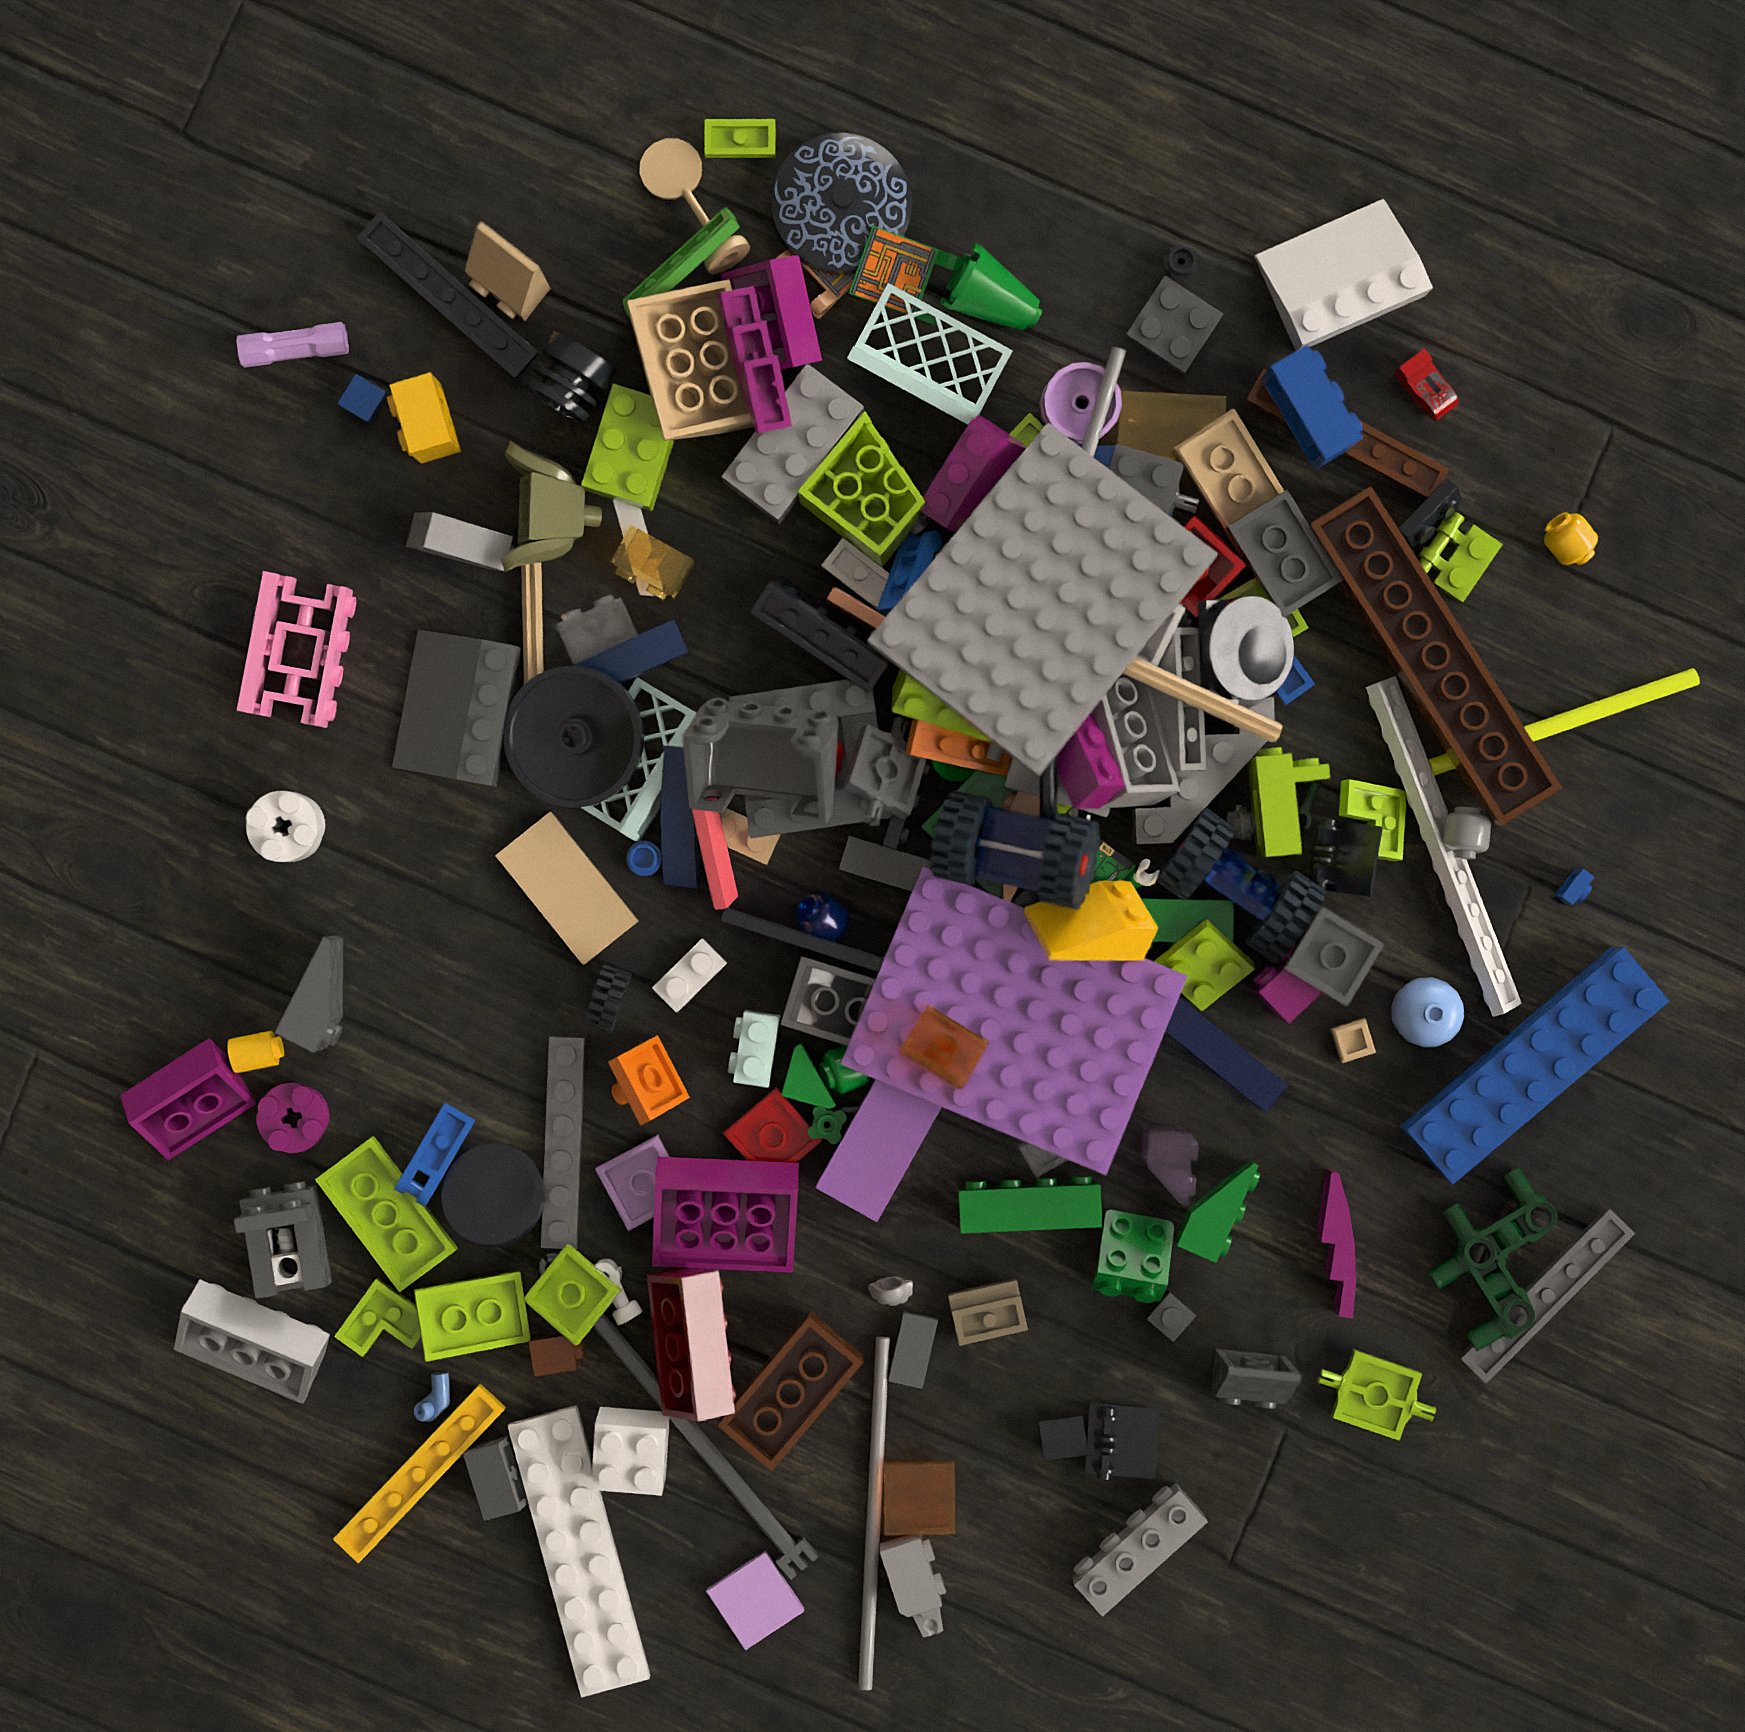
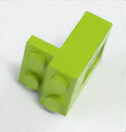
M1281 748L1262 749L1255 754L1256 757L1251 758L1247 762L1256 857L1302 853L1295 783L1329 779V764L1319 765L1318 758L1292 761V753L1282 754Z

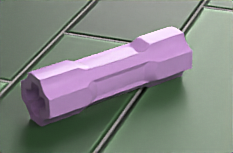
M342 322L268 334L262 332L239 335L236 342L238 357L243 367L267 365L275 361L313 356H335L348 354L349 352L347 332Z

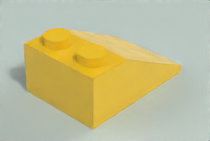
M1098 881L1089 884L1090 889L1088 894H1085V901L1077 910L1042 901L1025 907L1023 913L1049 960H1144L1158 930L1157 925L1131 881Z

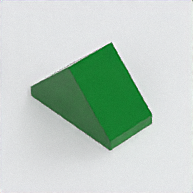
M801 1042L794 1048L781 1096L831 1109L836 1106V1102Z

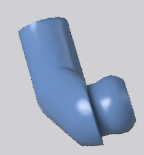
M435 1372L431 1374L432 1392L421 1402L417 1403L414 1408V1415L419 1421H432L449 1406V1372Z

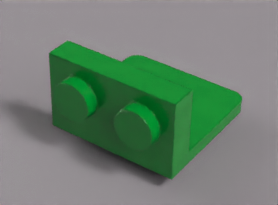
M1108 1210L1104 1216L1099 1260L1092 1276L1091 1289L1098 1290L1106 1296L1125 1295L1134 1297L1137 1301L1143 1303L1160 1302L1168 1286L1174 1224L1169 1220Z

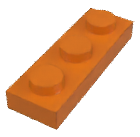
M917 719L912 720L905 752L908 755L1001 776H1007L1011 758L1009 754L1003 751L1000 762L988 759L986 756L991 742Z

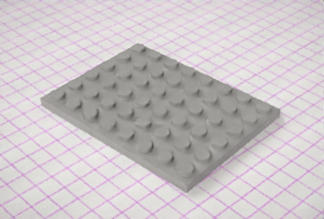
M1047 423L870 636L868 644L1036 777H1039L1218 554L1050 423Z

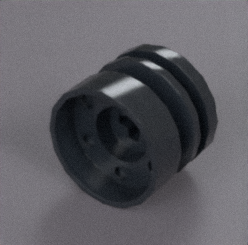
M552 331L541 349L542 354L552 363L550 368L533 363L531 369L543 378L540 382L526 375L521 383L531 391L540 403L564 417L574 418L586 423L590 415L578 405L579 401L595 408L597 402L586 392L587 388L590 386L596 390L605 391L616 370L584 346L558 332Z

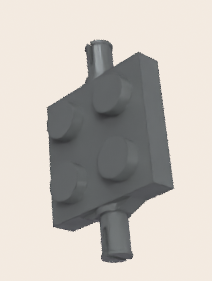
M1119 444L1115 445L1111 462L1106 468L1168 516L1175 507L1195 514L1197 507L1185 504L1184 502L1198 505L1199 499L1179 493V481L1184 464Z
M900 717L894 718L890 733L882 732L869 724L860 729L843 788L860 796L869 803L864 821L865 823L869 822V825L872 826L879 824L882 810H886L903 820L911 814L926 762L925 758L905 754L907 742L903 738L908 722L907 720L903 721V718Z

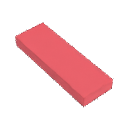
M716 797L704 798L706 801L717 800ZM692 809L713 907H715V910L726 909L738 897L720 812Z

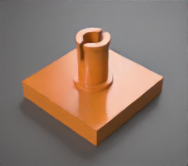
M658 1035L608 1062L618 1081L612 1087L613 1098L621 1105L629 1102L640 1125L653 1120L690 1098Z

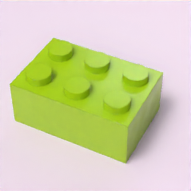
M616 384L612 385L581 484L585 491L653 511L675 440H663L651 395Z

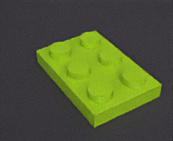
M519 1270L414 1290L423 1354L426 1362L525 1343L531 1339L525 1301L522 1300L524 1293Z

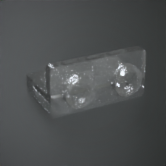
M608 595L593 602L595 608L582 613L579 608L561 616L562 622L556 624V628L562 636L574 665L638 635L621 597L614 599L613 595Z

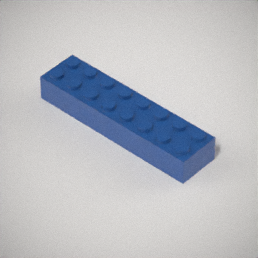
M1612 946L1399 1127L1445 1181L1454 1184L1665 1006L1669 999L1625 947Z

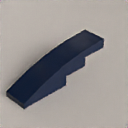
M673 619L575 665L600 670L613 677L622 685L628 680L654 670L657 666L689 652Z
M665 745L661 785V853L664 884L699 888L702 854L692 809L689 808L684 747Z

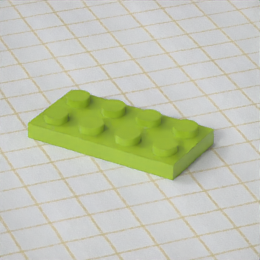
M373 1136L315 1180L400 1293L458 1248L427 1206L424 1207L415 1202L417 1198L406 1192L401 1194L394 1190L402 1173Z

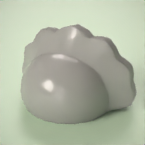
M895 1276L882 1278L868 1286L874 1299L881 1304H888L890 1306L906 1302L913 1292V1282L911 1280H904L901 1277Z

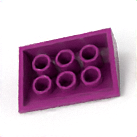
M657 1157L652 1266L793 1273L799 1163Z

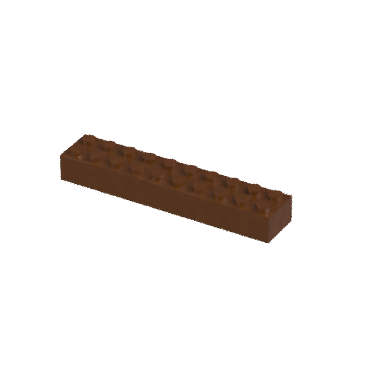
M1370 486L1312 522L1309 526L1343 580L1339 582L1341 588L1479 806L1484 810V814L1490 818L1493 828L1502 826L1560 790L1562 786L1373 488Z

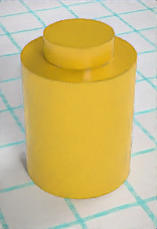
M266 1031L229 1039L228 1055L234 1073H241L278 1065L279 1058L284 1057V1046L281 1037H275L272 1031Z

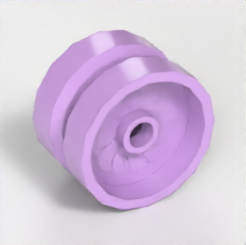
M1089 362L1072 363L1060 369L1043 389L1039 402L1040 419L1044 426L1050 423L1078 446L1082 445L1105 369ZM1117 382L1099 439L1111 429L1119 417L1122 401L1121 390ZM1079 398L1085 401L1083 407L1086 409H1079L1075 402Z

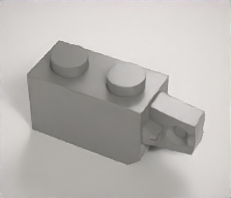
M920 1531L880 1543V1554L899 1613L907 1617L913 1616L923 1637L942 1632L941 1595L945 1594L946 1590L941 1574H934L930 1561L935 1560L930 1540L923 1541Z

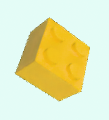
M432 373L390 384L392 395L387 396V400L393 417L397 416L402 426V429L398 430L397 434L403 451H407L409 456H413L421 464L461 452L442 385Z

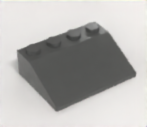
M418 629L392 767L497 787L504 750V723L514 696L522 649L509 644Z

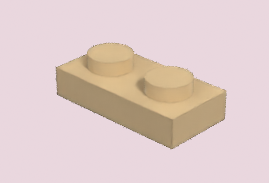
M727 808L724 813L720 812L727 847L767 865L781 834L751 839L747 817Z

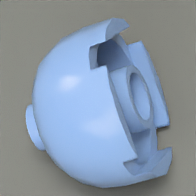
M1433 977L1416 978L1412 982L1407 983L1396 993L1391 1006L1392 1021L1398 1032L1408 1042L1421 1047H1437L1450 1041L1460 1031L1464 1020V1006L1458 992L1447 982Z

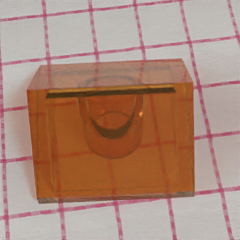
M928 1005L899 1053L961 1091L989 1042Z

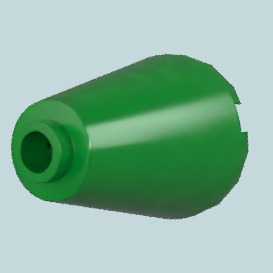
M976 242L973 243L970 247L975 252L972 256L965 253L961 258L962 263L959 270L953 272L946 286V289L951 291L949 299L942 297L940 305L955 312L1020 331H1024L1027 326L1033 328L1042 313V309L1038 308L1040 300L985 248Z

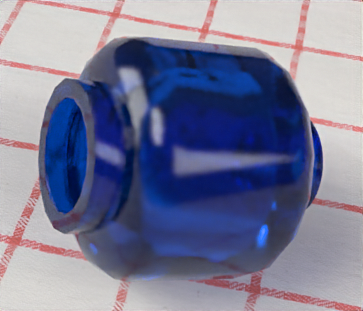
M817 892L812 895L810 894L799 903L796 914L798 927L802 932L831 942L840 939L846 933L849 920L848 909L828 893Z

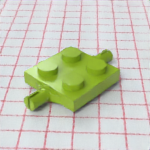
M1353 1349L1348 1366L1342 1375L1321 1369L1319 1373L1321 1376H1318L1317 1383L1336 1388L1337 1398L1331 1413L1334 1419L1399 1441L1404 1426L1412 1415L1431 1422L1434 1419L1432 1414L1436 1413V1407L1417 1402V1388L1422 1377L1420 1371Z

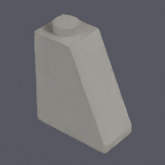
M434 512L414 514L406 547L494 571H504L501 559L510 550L514 549V546L511 545L512 536Z

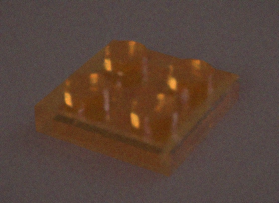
M954 1461L884 1462L885 1535L955 1534Z

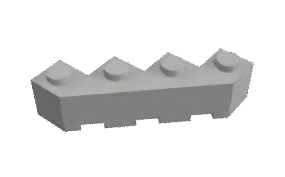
M1274 697L1257 700H1238L1240 706L1275 721ZM1235 725L1234 734L1205 735L1206 770L1175 772L1180 791L1166 798L1167 808L1132 809L1133 844L1173 843L1268 740Z

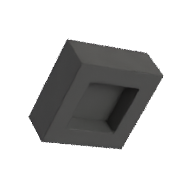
M1168 1291L1161 1301L1148 1313L1146 1318L1174 1342L1196 1317V1314Z

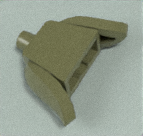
M512 441L509 442L505 456L513 468L521 473L523 477L520 478L518 545L520 546L510 550L501 559L504 572L518 566L550 561L562 557L571 550L574 540L583 536L584 526L599 527L602 520L601 507L585 505V489L582 486L576 485L575 478L567 469L552 460L521 448Z

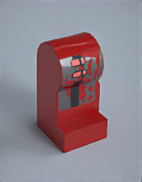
M1424 348L1400 366L1393 374L1431 420L1437 421L1457 406L1459 400L1454 390L1431 362L1433 360Z

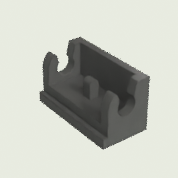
M510 1435L475 1445L474 1449L463 1453L484 1521L519 1512L528 1504Z

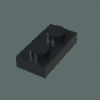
M1448 478L1398 528L1412 550L1419 543L1423 544L1428 541L1435 531V526L1444 517L1446 519L1451 517L1459 508L1460 501L1462 500L1459 488Z

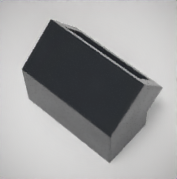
M1083 1416L1039 1422L1044 1461L1088 1455Z

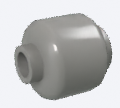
M1455 807V812L1446 816L1443 845L1447 849L1454 851L1455 858L1475 859L1476 853L1488 850L1491 820L1483 815L1484 810L1471 807Z

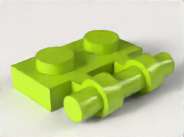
M1455 512L1446 521H1441L1436 529L1437 535L1429 547L1422 549L1418 557L1420 558L1419 563L1426 574L1431 567L1439 572L1432 582L1433 585L1461 604L1503 544L1475 525H1472L1465 535L1462 534L1458 528L1465 518L1458 512ZM1450 541L1457 547L1446 561L1440 554Z

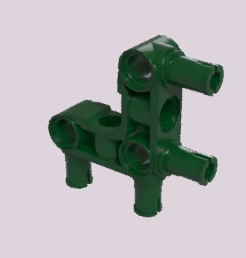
M1520 1167L1502 1177V1180L1518 1203L1517 1210L1482 1231L1480 1229L1476 1230L1459 1203L1441 1213L1458 1240L1455 1243L1457 1246L1452 1258L1427 1273L1438 1290L1464 1275L1470 1276L1493 1313L1491 1314L1492 1318L1466 1334L1476 1352L1502 1337L1511 1339L1531 1327L1535 1320V1311L1523 1287L1517 1286L1505 1267L1506 1259L1512 1251L1524 1244L1530 1246L1555 1227L1557 1212L1548 1203L1544 1195L1536 1194ZM1541 1209L1547 1213L1549 1222L1546 1227H1537L1531 1222L1530 1214L1532 1210ZM1481 1245L1487 1250L1488 1259L1485 1263L1479 1264L1470 1258L1469 1250L1471 1246ZM1519 1306L1525 1310L1527 1315L1525 1324L1517 1326L1511 1323L1508 1318V1311L1511 1307Z

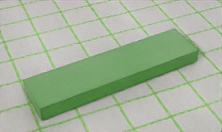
M727 207L723 208L623 299L624 308L629 317L626 304L628 300L669 292L740 228L735 216Z

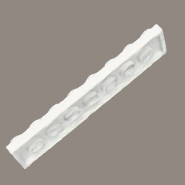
M577 1405L509 1423L508 1430L581 1697L649 1679V1668L601 1492L599 1490H591L593 1463Z

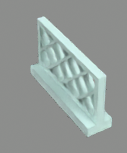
M888 283L847 359L962 422L969 424L972 418L979 415L1013 351ZM891 293L905 301L908 315L888 320L885 305ZM910 303L922 310L912 313ZM882 312L884 322L876 324ZM926 313L935 316L939 332L919 337L914 317ZM910 319L915 339L896 345L890 325ZM941 320L953 327L943 330ZM886 326L891 342L890 347L876 350L865 344L872 330ZM957 330L966 333L970 349L950 354L945 334ZM941 336L947 356L926 361L921 341ZM972 337L984 344L974 347ZM917 343L923 363L911 367L901 364L897 349ZM991 347L1002 353L996 367L981 371L976 351ZM893 350L896 360L883 353ZM972 352L978 373L957 378L952 358ZM948 360L954 380L942 384L932 381L928 366ZM924 367L927 377L914 370ZM992 373L990 379L985 385L983 375ZM979 377L983 392L975 404L963 397L959 383ZM955 384L958 394L945 387Z
M637 677L628 692L634 700L641 688L652 694L655 708L640 712V715L643 718L656 714L660 729L659 733L644 736V742L662 738L663 746L683 747L682 735L695 717L696 712ZM659 699L669 705L660 707ZM677 709L685 714L678 728L665 730L662 712ZM673 735L672 739L668 743L667 736ZM645 748L643 749L642 763H639L637 768L644 769L646 781L642 788L629 791L627 783L623 788L624 793L616 794L600 803L581 808L617 829L630 839L639 842L661 807L664 752L660 758L647 761ZM655 765L650 773L649 766ZM637 795L632 803L631 796ZM625 798L628 811L621 823L610 817L607 802ZM601 804L603 812L593 806Z

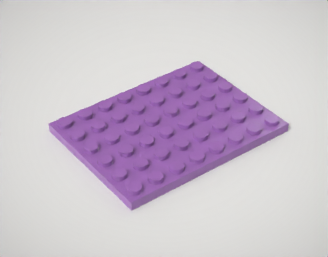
M922 867L841 1065L1106 1175L1183 989L1187 975L1146 958L1144 960H1049L1023 913L1025 908L972 886L934 877V872L931 869Z

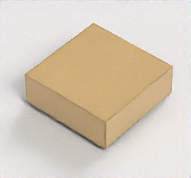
M1363 1018L1330 1029L1341 1063L1376 1053L1366 1019Z

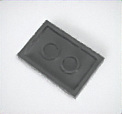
M1288 490L1225 528L1269 601L1281 610L1283 618L1343 581Z

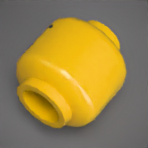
M1561 513L1553 518L1545 527L1547 533L1544 537V543L1561 564L1571 565L1576 563L1577 565H1582L1595 554L1593 549L1597 544L1598 536L1580 514Z

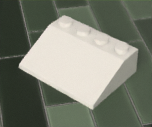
M1384 199L1254 256L1296 351L1306 345L1311 347L1426 296L1433 288L1418 253Z

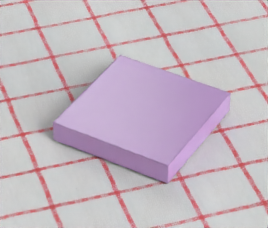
M658 1135L595 1168L628 1231L654 1217L657 1157H670Z
M766 1550L707 1588L708 1595L745 1650L804 1612L803 1605Z

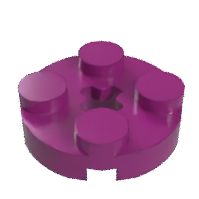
M288 1082L271 1089L258 1104L256 1117L258 1130L262 1138L273 1150L286 1153L305 1151L316 1145L324 1135L329 1123L327 1103L318 1091L303 1083ZM288 1108H292L294 1113H301L302 1119L297 1121L298 1127H292L291 1123L285 1122L284 1116L288 1115Z

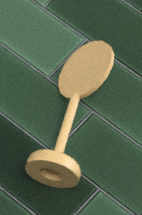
M665 138L653 143L645 151L640 161V176L644 186L652 195L664 200H676L684 197L704 227L710 220L692 194V191L697 187L702 177V162L698 152L688 142L676 138ZM741 235L730 236L704 259V266L710 274L724 272L739 263L747 255L750 245Z

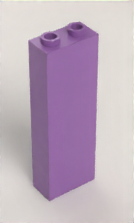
M874 1079L859 1109L819 1177L815 1188L878 1222L942 1107Z

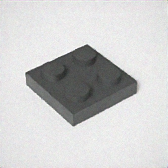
M1164 276L1125 337L1184 375L1222 318L1223 313L1175 281Z
M1320 907L1283 969L1344 1006H1348L1384 944L1325 908Z

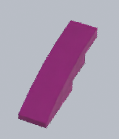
M751 286L718 293L717 297L734 366L756 433L791 427L792 423L778 356H773L766 320L761 321L755 287Z
M1326 1168L1316 1238L1320 1242L1329 1243L1324 1274L1331 1280H1338L1333 1311L1339 1317L1353 1319L1356 1269L1355 1244L1350 1212L1339 1173L1333 1169Z

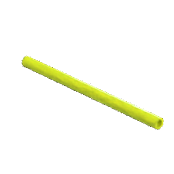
M1692 668L1524 726L1534 742L1700 684L1699 676L1696 670ZM1446 753L1428 759L1434 776L1456 769Z

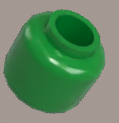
M841 1045L828 1050L823 1056V1062L819 1064L820 1074L825 1086L829 1090L834 1089L840 1094L865 1086L870 1080L869 1076L841 1065L848 1048L847 1045Z

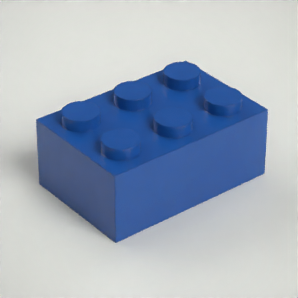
M1306 345L1272 365L1261 378V381L1311 466L1316 470L1354 447L1363 438L1360 433L1363 431L1358 417L1353 412L1348 413L1342 403L1345 398L1339 385L1335 381L1330 382L1323 371L1326 369V364L1322 356L1316 350L1312 352L1309 345Z

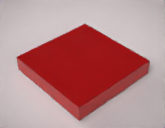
M777 1087L723 1132L746 1161L797 1163L822 1141V1138L816 1140L810 1138L808 1135L809 1123L786 1097L781 1096L782 1092Z

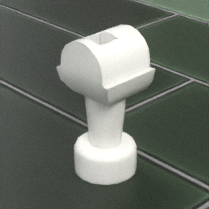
M610 1259L599 1260L595 1266L622 1289L612 1302L617 1308L612 1315L619 1326L639 1315L642 1309L637 1301L632 1300L629 1302L620 1283L622 1278L621 1266L617 1267L616 1263Z

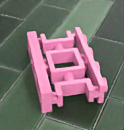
M263 571L237 711L271 717L273 702L277 700L303 705L301 723L327 728L328 721L332 722L336 714L337 702L333 700L335 686H340L343 677V666H339L341 652H346L348 649L350 632L346 631L348 617L352 618L354 616L356 597L352 596L353 590L348 587H339L327 584L324 601L294 596L297 579ZM337 597L329 645H327L330 632L311 628L314 608L334 611ZM280 598L284 602L300 605L296 625L277 621L276 624ZM287 631L317 637L311 671L281 665ZM324 666L316 714L314 715L316 701L297 697L301 677L321 680ZM267 667L270 671L287 674L283 694L269 691L263 692Z

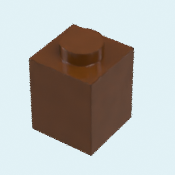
M560 1332L535 1335L529 1340L534 1377L577 1370L580 1364L579 1360L584 1359L583 1342L581 1341L578 1345H574Z

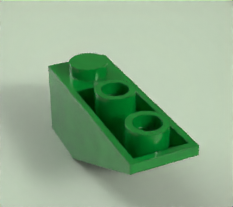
M1248 1160L1189 1207L1175 1236L1174 1243L1215 1263L1219 1255L1224 1257L1232 1241V1237L1228 1236L1233 1223L1238 1225L1244 1215L1246 1205L1242 1203L1247 1191H1254L1260 1178V1173L1257 1172L1259 1165Z

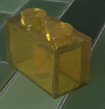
M633 525L630 526L611 560V563L617 567L615 574L631 583H634L637 578L648 584L646 591L663 601L666 596L675 600L695 565L692 558Z

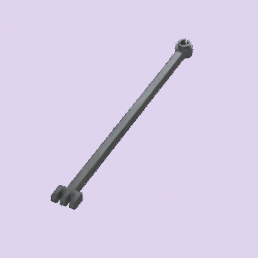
M553 1251L547 1253L548 1262L554 1261L560 1252ZM545 1257L539 1263L541 1275L547 1269L548 1262ZM603 1313L593 1328L662 1409L658 1377ZM670 1417L673 1424L782 1553L776 1559V1563L791 1580L797 1575L795 1569L789 1564L791 1561H794L801 1570L808 1566L800 1555L803 1551L811 1561L819 1557L804 1537L795 1543L695 1421Z

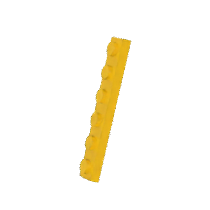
M480 1383L344 1526L333 1540L359 1563L506 1407Z

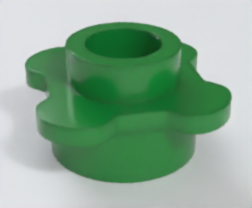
M816 1106L812 1112L814 1119L812 1126L808 1128V1135L814 1140L823 1138L827 1139L831 1144L839 1143L842 1139L840 1133L842 1124L847 1120L846 1114L842 1110L834 1112ZM826 1121L831 1124L829 1128L824 1127Z

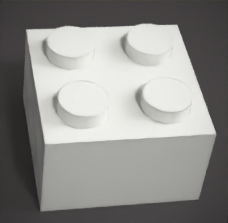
M600 1407L595 1422L591 1490L662 1495L666 1478L670 1416L662 1415L661 1411Z

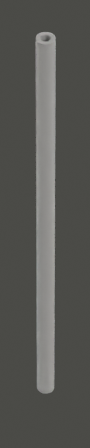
M882 1336L876 1337L858 1681V1688L861 1690H871L873 1681L890 1338Z

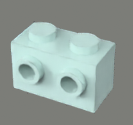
M745 1010L743 1018L736 1017L733 1038L740 1039L738 1053L731 1052L728 1073L734 1074L733 1082L769 1087L780 1015Z

